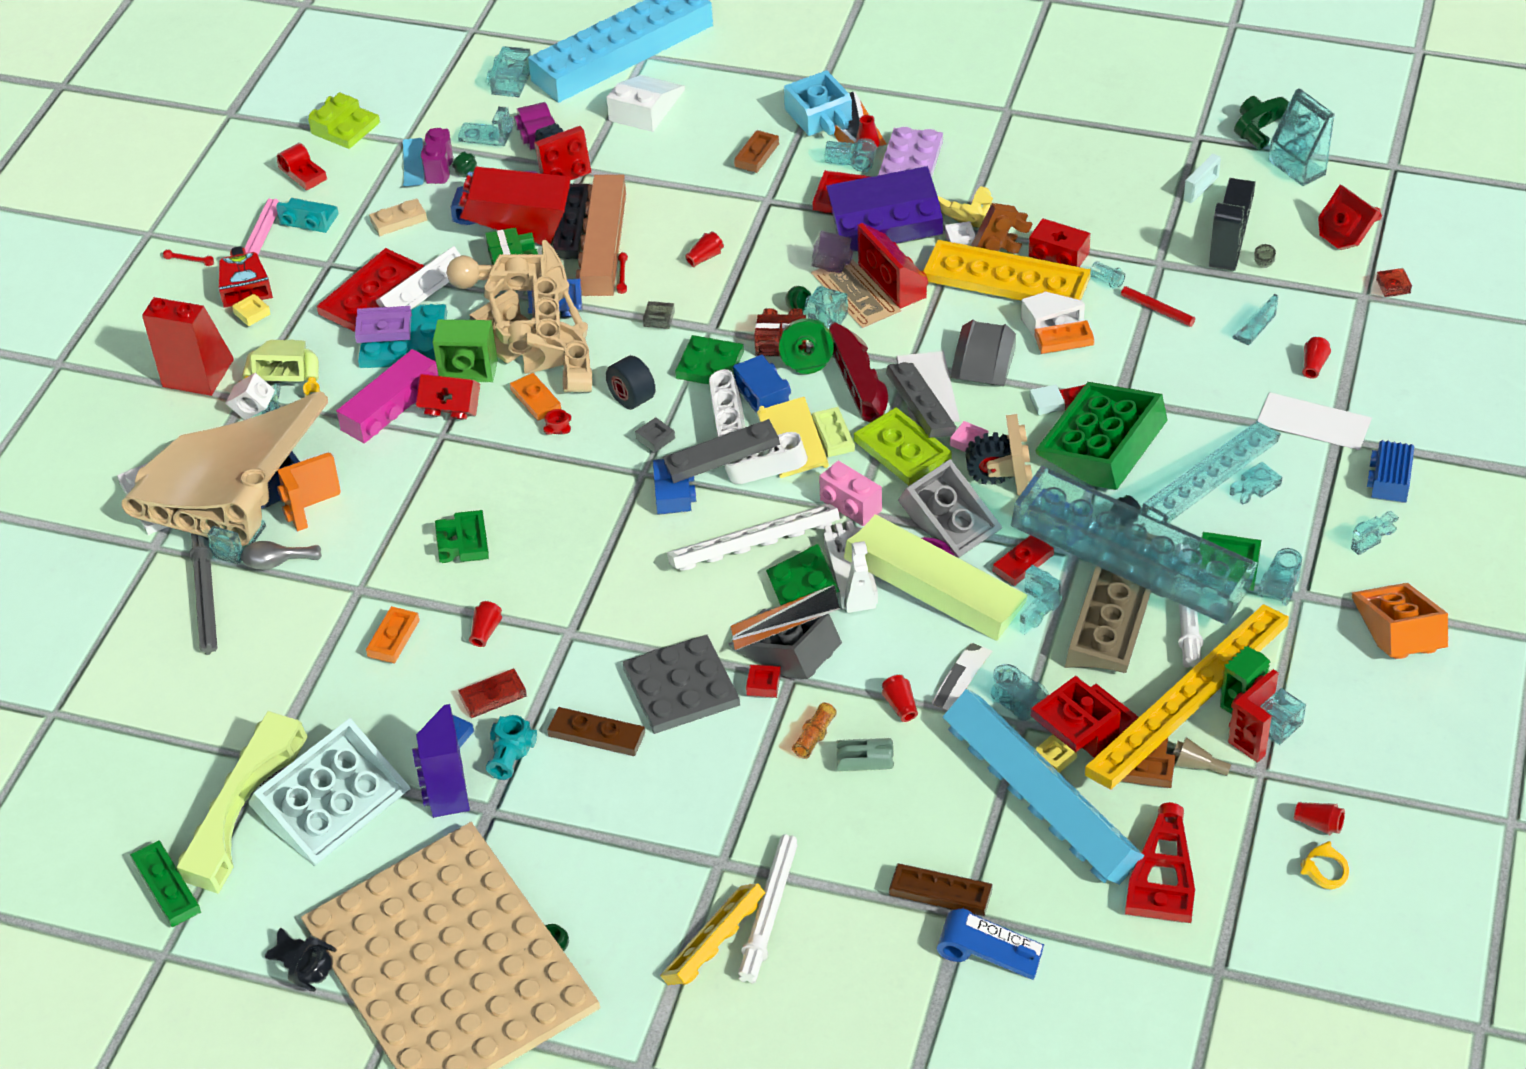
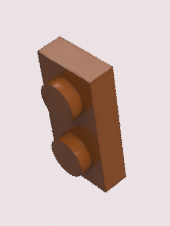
M756 130L734 158L735 167L758 173L779 145V136Z

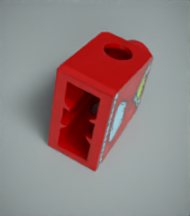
M238 246L230 250V257L220 260L219 292L224 308L231 307L252 294H255L261 300L273 298L269 278L257 253H246L243 247Z

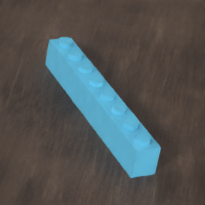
M965 689L944 714L943 718L951 725L948 730L959 740L963 741L965 739L970 744L967 749L979 760L985 759L990 764L987 769L998 779L1002 780L1004 778L1010 784L1007 788L1014 796L1020 800L1025 798L1030 803L1028 810L1040 820L1045 818L1051 824L1048 828L1050 832L1061 841L1066 839L1072 845L1069 850L1081 861L1087 860L1093 866L1090 871L1104 883L1109 880L1120 885L1135 868L1137 862L1145 856L981 696Z

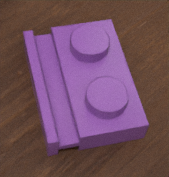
M411 306L357 309L356 343L410 340Z

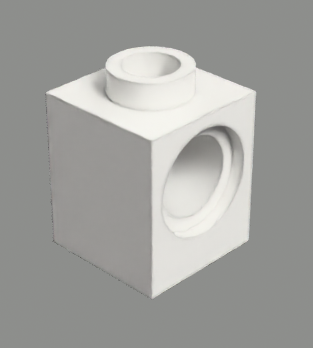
M253 373L234 385L226 404L244 420H247L267 408L275 390L260 376Z

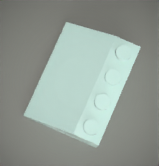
M349 718L257 789L248 804L271 830L313 866H316L407 793L411 787L353 720Z

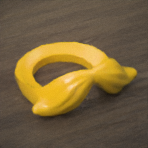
M1328 841L1313 848L1307 858L1301 861L1302 869L1300 874H1307L1322 888L1333 890L1340 888L1346 883L1349 877V866L1344 856L1332 848V842ZM1317 856L1333 858L1342 867V877L1335 881L1328 880L1320 873L1315 862L1311 859Z

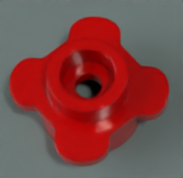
M554 409L549 411L544 417L546 422L544 432L546 434H567L571 431L569 422L572 420V417L566 411Z

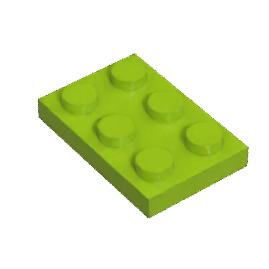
M897 407L854 433V442L908 486L949 459L952 460L951 450L936 438H929L921 426Z

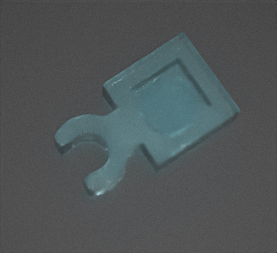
M1260 462L1241 474V481L1231 484L1229 495L1233 496L1236 493H1242L1240 503L1242 505L1250 502L1253 494L1262 498L1281 486L1282 476L1264 462Z
M1387 511L1380 518L1375 516L1366 522L1359 523L1353 530L1351 549L1356 554L1361 555L1381 543L1382 536L1391 535L1397 530L1393 523L1399 520V517L1392 511Z

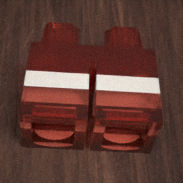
M765 308L762 314H758L754 334L755 356L761 354L763 356H780L779 341L782 332L790 323L806 318V315H803V310L791 309L788 311V315L778 314V311L774 308ZM803 340L802 344L799 345L800 350L804 349V352H807V340Z

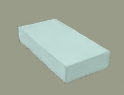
M1212 154L1185 180L1184 201L1194 202L1219 177L1220 156Z

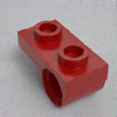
M297 143L277 154L278 168L306 191L327 180L326 172L310 159V155L302 143Z

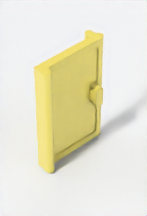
M804 396L764 408V406L759 407L757 414L760 422L769 419L777 435L786 432L798 433L808 457L804 466L779 474L780 478L820 466L828 468V460Z

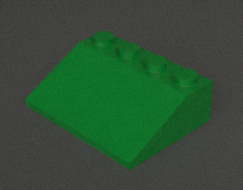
M1087 382L1036 448V454L1091 486L1117 490L1168 421L1163 395Z

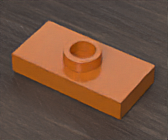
M1087 320L1037 328L1034 332L1041 354L1092 346L1095 340Z
M534 373L510 383L511 391L537 421L544 419L549 411L561 409V403Z

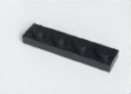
M570 184L565 210L555 232L553 249L559 258H579L581 236L584 232L583 221L586 218V202H589L588 186L590 184Z

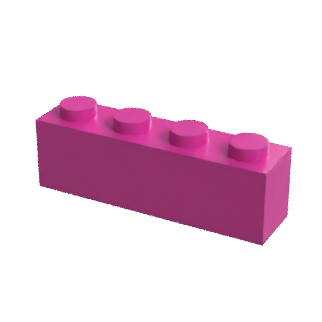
M413 349L410 350L336 410L340 430L365 444L408 407L416 403L420 374L439 376L436 362Z

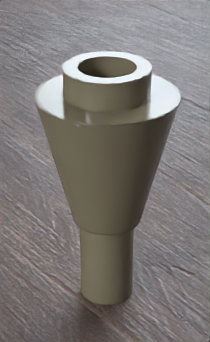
M1187 737L1184 742L1177 741L1172 754L1175 755V760H1177L1175 764L1177 767L1210 769L1225 776L1228 775L1231 764L1212 757L1210 753Z

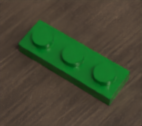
M160 840L130 854L134 865L171 927L201 913L199 904Z

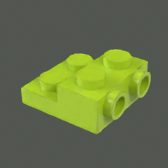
M341 92L334 97H327L324 105L319 110L313 109L308 118L311 134L347 149L352 148L380 123L378 114L360 108L358 99Z

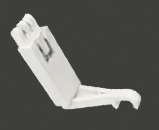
M853 521L846 522L847 530H843L842 523H836V532H832L830 525L825 526L824 546L831 572L840 590L837 594L841 609H846L847 613L876 608V604H878V590L873 574L868 572L865 554L868 552L865 541L852 543V563L844 559L846 540L859 532L860 527L855 528Z

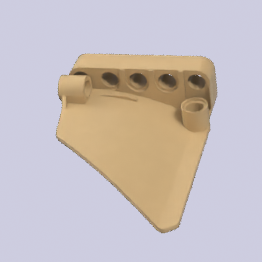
M321 391L315 392L286 406L247 420L179 436L146 466L139 469L135 478V486L122 500L123 510L129 516L238 546L247 545L261 527V506L265 505L269 500V480L328 404V397Z

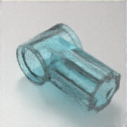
M866 138L860 139L856 143L827 141L825 162L851 165L859 172H867L873 166L877 145L872 140Z

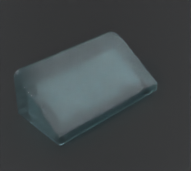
M1273 294L1261 304L1232 338L1249 346L1276 316L1278 295Z

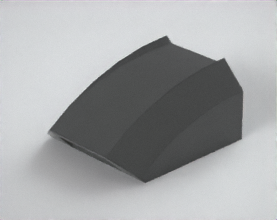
M974 319L964 324L958 339L950 378L1005 386L1015 352L1016 333L1006 324L997 325L976 322Z

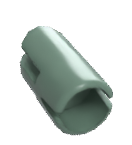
M891 738L837 740L838 771L884 770L894 767L892 758L894 756L893 741Z

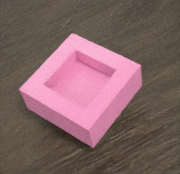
M963 421L950 437V446L965 452L970 441L975 442L974 438L976 436L982 439L983 434L989 433V430Z

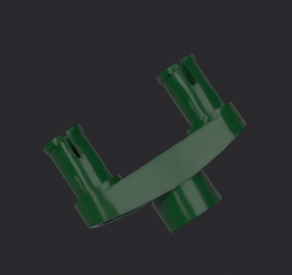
M1251 96L1241 105L1240 113L1242 116L1237 121L1234 132L1242 139L1245 138L1252 143L1257 150H1261L1270 141V138L1260 131L1261 128L1278 119H1282L1294 131H1298V129L1304 127L1307 119L1299 114L1292 107V103L1285 97H1277L1262 102L1256 96Z

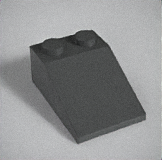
M763 608V610L759 614H762L772 609ZM826 614L737 650L734 649L733 640L729 643V646L732 650L761 665L780 667L781 675L784 677L808 679L816 673V670L825 660L833 655V652L842 644V641L830 615Z

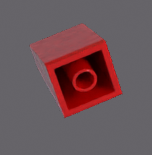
M475 166L472 176L467 175L463 185V190L467 192L463 191L458 206L463 207L460 218L495 230L516 228L518 235L532 232L534 243L542 245V241L547 240L551 244L565 210L571 178L560 175Z
M153 297L143 312L142 317L162 387L212 396L234 359L206 308L203 305Z

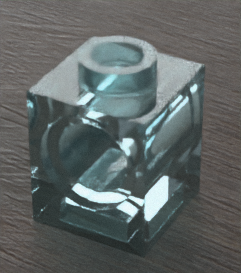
M817 286L814 293L809 295L805 302L808 318L822 321L827 328H830L834 322L841 325L848 314L847 293Z
M1282 688L1260 706L1272 716L1268 738L1278 745H1281L1303 725L1306 704Z

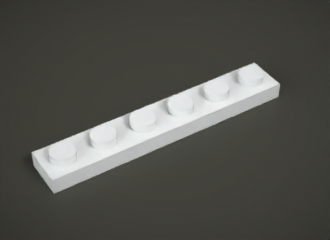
M831 504L822 505L667 552L669 564L676 569L679 568L681 571L689 570L696 567V563L707 560V562L719 561L727 553L741 554L750 551L751 546L760 543L763 546L777 543L778 538L783 536H801L805 534L806 529L813 527L815 529H824L825 526H831L833 521L840 519L838 508Z

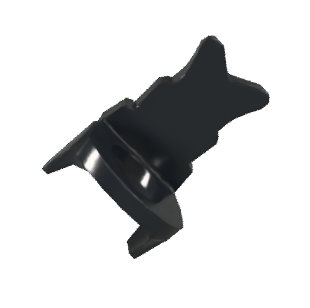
M280 928L277 932V945L267 951L265 958L284 962V966L289 969L288 980L315 992L316 988L311 984H318L326 979L333 965V956L329 951L336 953L337 949L315 936H309L305 941L302 939L295 940L286 930Z

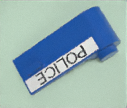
M966 909L953 910L947 914L937 945L938 953L947 960L963 962L973 954L1031 980L1036 976L1044 944L978 917Z

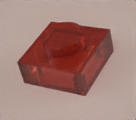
M1404 268L1377 272L1376 280L1384 297L1411 293L1412 284Z

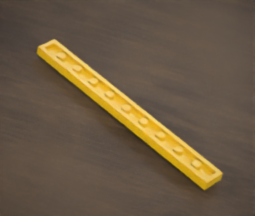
M1264 604L1259 607L1085 766V776L1112 790L1222 687L1224 665L1228 664L1232 657H1236V653H1240L1244 646H1249L1255 651L1260 652L1288 626L1289 616Z

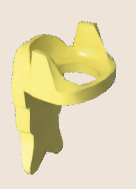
M980 186L971 205L955 201L951 202L938 196L943 215L949 216L960 223L970 221L972 227L980 228L992 204L993 197H991V192L987 187Z

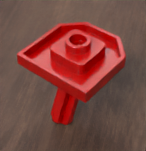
M1340 184L1318 216L1319 234L1340 250L1359 246L1374 222L1382 219L1381 209L1373 207L1347 187Z

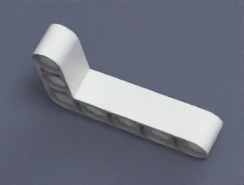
M725 369L716 371L711 375L709 384L717 434L720 437L746 426L740 393L732 372ZM796 432L779 434L780 445L724 465L729 480L734 484H743L801 468L806 464L808 457L800 435Z

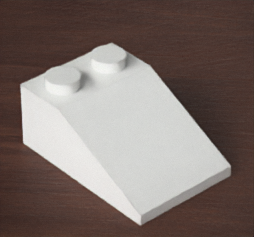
M643 75L619 82L607 96L609 121L654 132L683 93L685 86Z

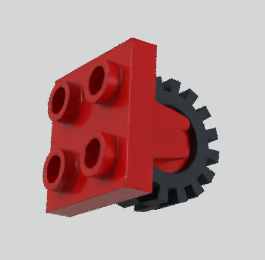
M554 123L536 130L534 143L540 173L567 176L571 180L592 173L585 131L581 126L563 131L558 124Z

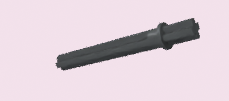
M191 533L192 549L189 555L193 561L199 648L206 655H210L211 652L216 651L218 648L211 572L213 551L209 547L208 537Z

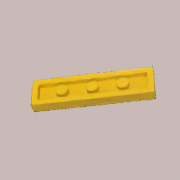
M758 883L740 886L660 975L667 985H686L698 976L700 966L704 962L711 960L718 953V946L724 939H728L737 932L739 922L758 908L759 904L757 902L765 894Z

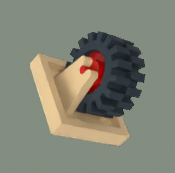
M1017 414L1006 415L1008 435L1002 434L998 437V432H993V436H988V433H984L982 439L976 436L974 438L975 442L970 441L968 443V447L965 450L968 474L970 477L973 476L975 481L981 479L982 484L990 481L991 485L996 484L995 480H1000L1003 483L1005 482V477L1009 479L1015 477L1018 495L1029 494L1028 482H1033L1031 464L1025 465V462H1030L1028 444L1022 445V442L1027 441L1025 424L1019 425Z

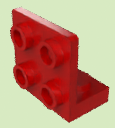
M1274 669L1265 676H1259L1249 690L1245 693L1241 692L1235 697L1231 705L1233 711L1229 722L1228 743L1257 763L1266 756L1272 718L1270 713L1273 711L1279 674Z

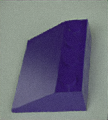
M928 166L827 185L841 254L858 251L857 225L860 223L886 234L892 242L896 243L943 234V217Z

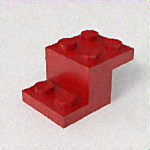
M1076 675L1031 708V717L1075 753L1083 748L1094 758L1139 718L1097 683L1090 687Z

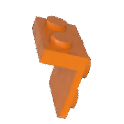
M324 453L277 470L280 480V486H277L282 502H285L282 510L286 521H292L297 532L308 528L304 511L305 507L335 497L341 492L335 460L331 453Z

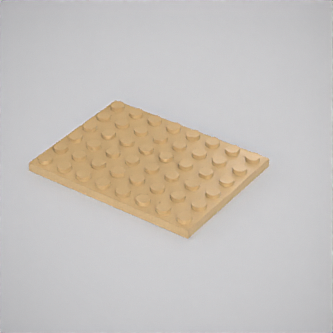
M472 822L301 916L311 936H315L337 949L336 953L329 951L333 956L332 970L395 1069H499L600 1009L599 1001Z

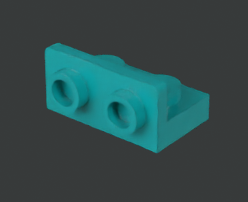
M291 198L288 203L278 202L276 205L281 225L323 233L328 231L339 214L337 206Z

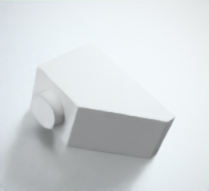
M1049 292L1040 293L1022 299L1021 320L1035 338L1034 332L1037 328L1084 321L1085 303L1082 300Z

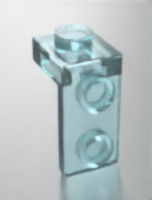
M499 106L492 120V125L463 123L457 136L458 141L505 146L513 130V118H510L509 108Z
M261 521V527L245 546H241L238 533L212 526L207 536L213 557L239 565L242 561L240 556L243 549L257 540L266 527L265 521Z
M1034 565L1025 571V592L1036 599L1020 614V633L1024 635L1032 628H1037L1044 616L1051 610L1054 611L1062 600L1061 581L1053 577L1049 572L1043 571Z

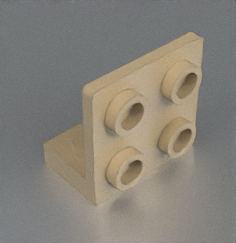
M512 289L495 298L502 321H509L510 324L514 321L529 320L521 314L518 294ZM489 302L471 313L470 320H492L497 357L505 363H510L521 355L512 353L509 350V345L503 344L496 337V326Z

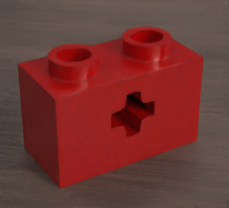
M1042 218L1029 236V257L1080 267L1090 253L1091 233Z
M420 374L416 407L424 410V415L440 417L441 412L451 413V418L467 420V415L476 416L481 384L471 379ZM451 394V395H452V400H451V399H448V400L445 402V401H444V396H449V395Z

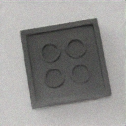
M707 634L623 661L624 672L654 734L740 706V698Z

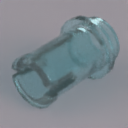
M1095 261L1092 264V267L1101 270V272L1090 269L1091 277L1109 283L1111 288L1121 287L1124 283L1126 275L1122 272L1121 268H1112L1099 261Z

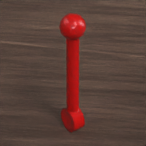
M169 249L163 252V257L167 260L177 258L201 262L205 266H212L214 264L212 256L204 258L173 253Z
M621 252L618 255V260L620 261V282L617 285V292L624 294L627 292L625 262L628 260V255Z

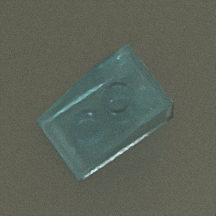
M1296 89L1271 139L1269 161L1301 186H1305L1325 176L1335 113L1302 89Z

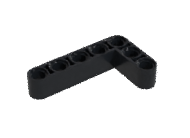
M1229 178L1223 203H1217L1215 208L1209 267L1236 271L1253 202L1256 181Z

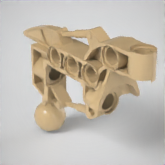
M547 240L542 241V255L500 254L494 265H478L477 261L465 255L455 257L449 262L446 274L449 282L456 288H471L478 280H487L484 287V297L490 300L491 312L496 326L495 335L503 344L509 345V350L512 353L523 355L525 374L563 366V392L592 391V369L590 368L589 348L585 340L588 324L582 321L577 308L574 307L568 293L569 283L567 282L563 264ZM510 289L513 291H532L533 318L531 320L514 321L510 324L509 321H502L494 297L500 291H508ZM564 297L575 323L573 326L560 321L559 301Z

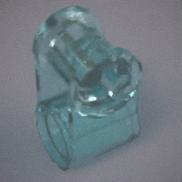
M1283 548L1276 553L1268 571L1265 572L1258 589L1259 597L1268 596L1281 601L1282 605L1287 606L1300 579L1302 556L1297 550Z
M1001 664L994 670L993 679L995 684L991 690L992 698L1010 710L1020 720H1030L1032 718L1031 708L1049 695L1046 688L1011 664Z

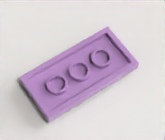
M909 127L894 128L878 175L928 166L932 177L943 143V132H936L933 129L914 130Z

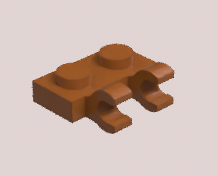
M992 203L972 242V246L999 251L1000 248H1003L1010 253L1017 254L1022 247V243L1015 242L1018 236L1014 233H1008L1010 228L1013 227L1022 233H1029L1033 224L1032 222H1026L1028 214L1018 212L1015 206Z
M1168 738L1124 777L1121 782L1172 788L1175 755L1166 754Z

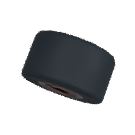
M629 355L610 365L606 370L608 388L615 400L629 410L634 409L654 397L656 392L654 378L646 364L638 357Z

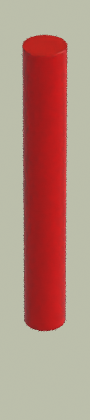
M1124 286L1121 291V296L1189 327H1192L1196 318L1132 288Z

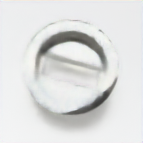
M1262 244L1256 247L1254 251L1256 264L1262 268L1272 266L1276 259L1275 248L1269 244Z

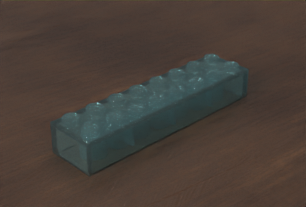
M1044 466L1039 468L1014 505L1012 527L1225 625L1229 623L1250 589L1258 564Z

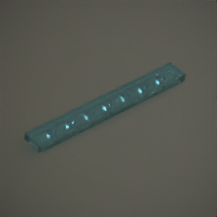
M1256 421L1146 500L1142 505L1141 512L1163 525H1167L1279 441L1281 433Z

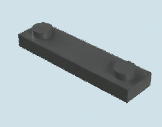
M767 419L665 456L663 460L673 483L778 446L780 441L771 421Z

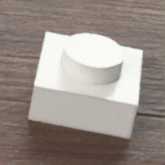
M970 221L945 225V235L948 242L972 246L975 233Z

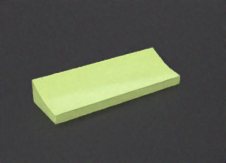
M876 514L859 532L846 540L845 560L852 563V543L865 541L868 552L865 554L868 572L995 641H998L1026 603L1027 594Z

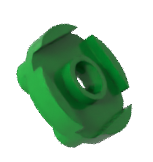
M809 318L796 320L786 326L779 341V353L782 361L801 374H812L822 370L832 357L834 350V341L829 329L825 327L822 321ZM803 340H809V342L814 344L810 348V352H804V349L800 350L799 345L802 344Z

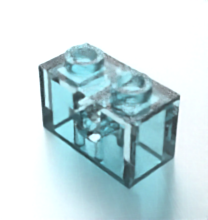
M502 46L499 55H496L494 58L492 69L487 73V83L491 87L492 95L520 98L530 76L528 57L531 56L530 49Z

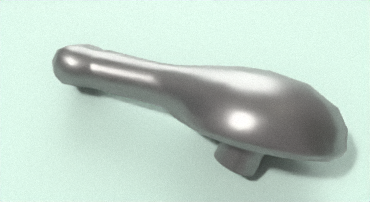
M257 541L246 546L240 558L245 565L251 568L266 570L275 568L288 559L310 558L312 560H319L322 555L319 545L285 547L271 541Z

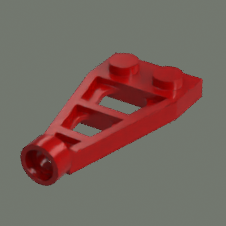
M1167 802L1159 806L1157 820L1142 851L1145 856L1137 862L1129 879L1125 914L1184 923L1192 922L1195 884L1183 824L1184 808L1181 805ZM1158 841L1176 842L1177 856L1155 853ZM1154 866L1174 868L1178 884L1173 886L1148 882V876Z

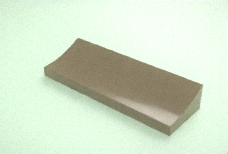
M1110 521L1068 649L1064 668L1092 667L1127 673L1168 536Z

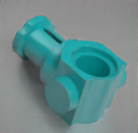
M509 715L505 717L500 716L498 722L493 723L490 731V740L494 741L493 750L495 753L492 760L486 764L487 772L500 780H507L512 777L515 760L526 756L529 749L534 748L536 744L537 730L531 729L530 721H526L518 715Z

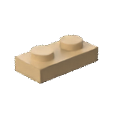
M417 198L369 214L371 223L379 236L427 221L426 212Z

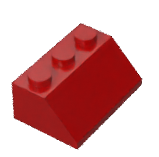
M858 224V265L900 309L927 298L928 278L926 274L920 271L913 264L912 259L906 256L899 249L897 243L892 242L886 234L866 224Z

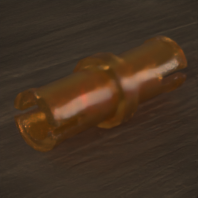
M821 703L813 717L804 723L802 734L792 746L793 752L798 757L803 759L809 758L817 743L825 738L827 727L837 715L836 709L831 704Z

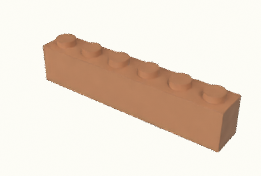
M594 175L593 185L588 186V199L590 200V202H586V217L588 218H584L583 230L586 235L581 236V250L583 252H579L578 261L579 268L581 269L576 270V279H581L582 296H614L626 202L625 175Z

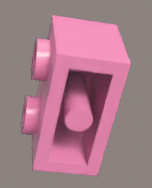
M839 460L819 476L820 500L838 508L839 512L861 526H865L875 514L878 515L882 511V487Z

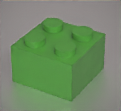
M438 319L433 337L438 375L471 379L476 382H493L498 358L492 320Z

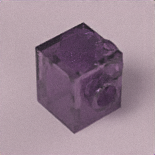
M820 231L813 246L811 266L841 274L845 265H850L853 257V249H850L851 238Z

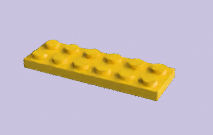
M937 240L923 270L928 278V282L1020 301L1044 292L1081 300L1091 274L1090 269L943 240Z

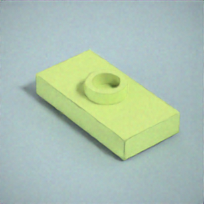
M839 407L812 413V419L827 457L855 451V444Z

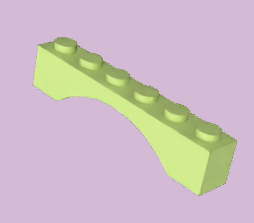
M267 711L263 720L258 722L254 735L248 746L242 749L234 770L227 775L220 794L211 802L206 818L196 828L188 849L179 857L177 869L185 883L219 894L234 867L231 856V837L240 810L252 792L264 780L294 762L308 738L301 721Z

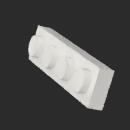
M455 246L451 247L377 299V304L379 307L411 306L412 309L449 282L446 274L447 266L452 259L461 255Z

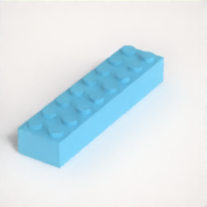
M644 0L638 2L634 6L620 11L585 30L579 31L529 56L531 81L560 103L712 27V2L709 0Z

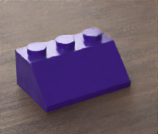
M445 704L416 734L418 748L412 749L415 768L422 767L417 768L419 786L423 787L421 788L424 807L430 806L433 818L470 811L451 704Z

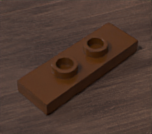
M558 707L547 729L549 737L631 756L636 755L645 736V726Z
M897 863L889 887V895L953 910L966 909L975 915L985 916L993 884Z

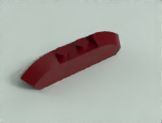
M834 322L829 328L834 341V359L862 420L871 423L881 417L886 410L888 404L887 387L878 379L876 370L870 368V359L867 353L869 348L866 343L853 331Z

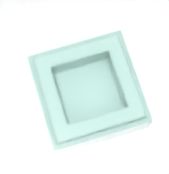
M1057 384L1030 390V399L1038 415L1065 410V401Z

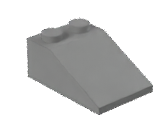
M951 459L908 486L898 499L912 520L932 538L941 540L949 545L950 551L954 552L957 558H960L1003 528Z

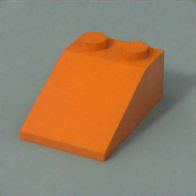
M1409 583L1352 592V599L1377 646L1391 658L1402 659L1408 657V654L1419 652L1429 654L1436 652L1437 649L1448 647V613Z

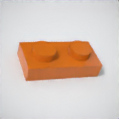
M391 606L366 648L367 656L395 664L420 621L418 613Z

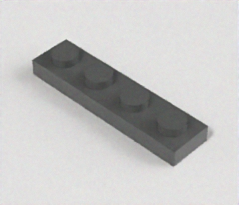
M908 362L888 364L886 375L929 438L952 436L957 426L915 365Z

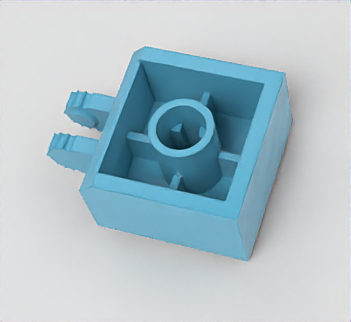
M827 70L784 86L785 110L808 136L823 130L828 135L834 134L835 126L837 125L842 130L848 128V121L852 120L851 97Z

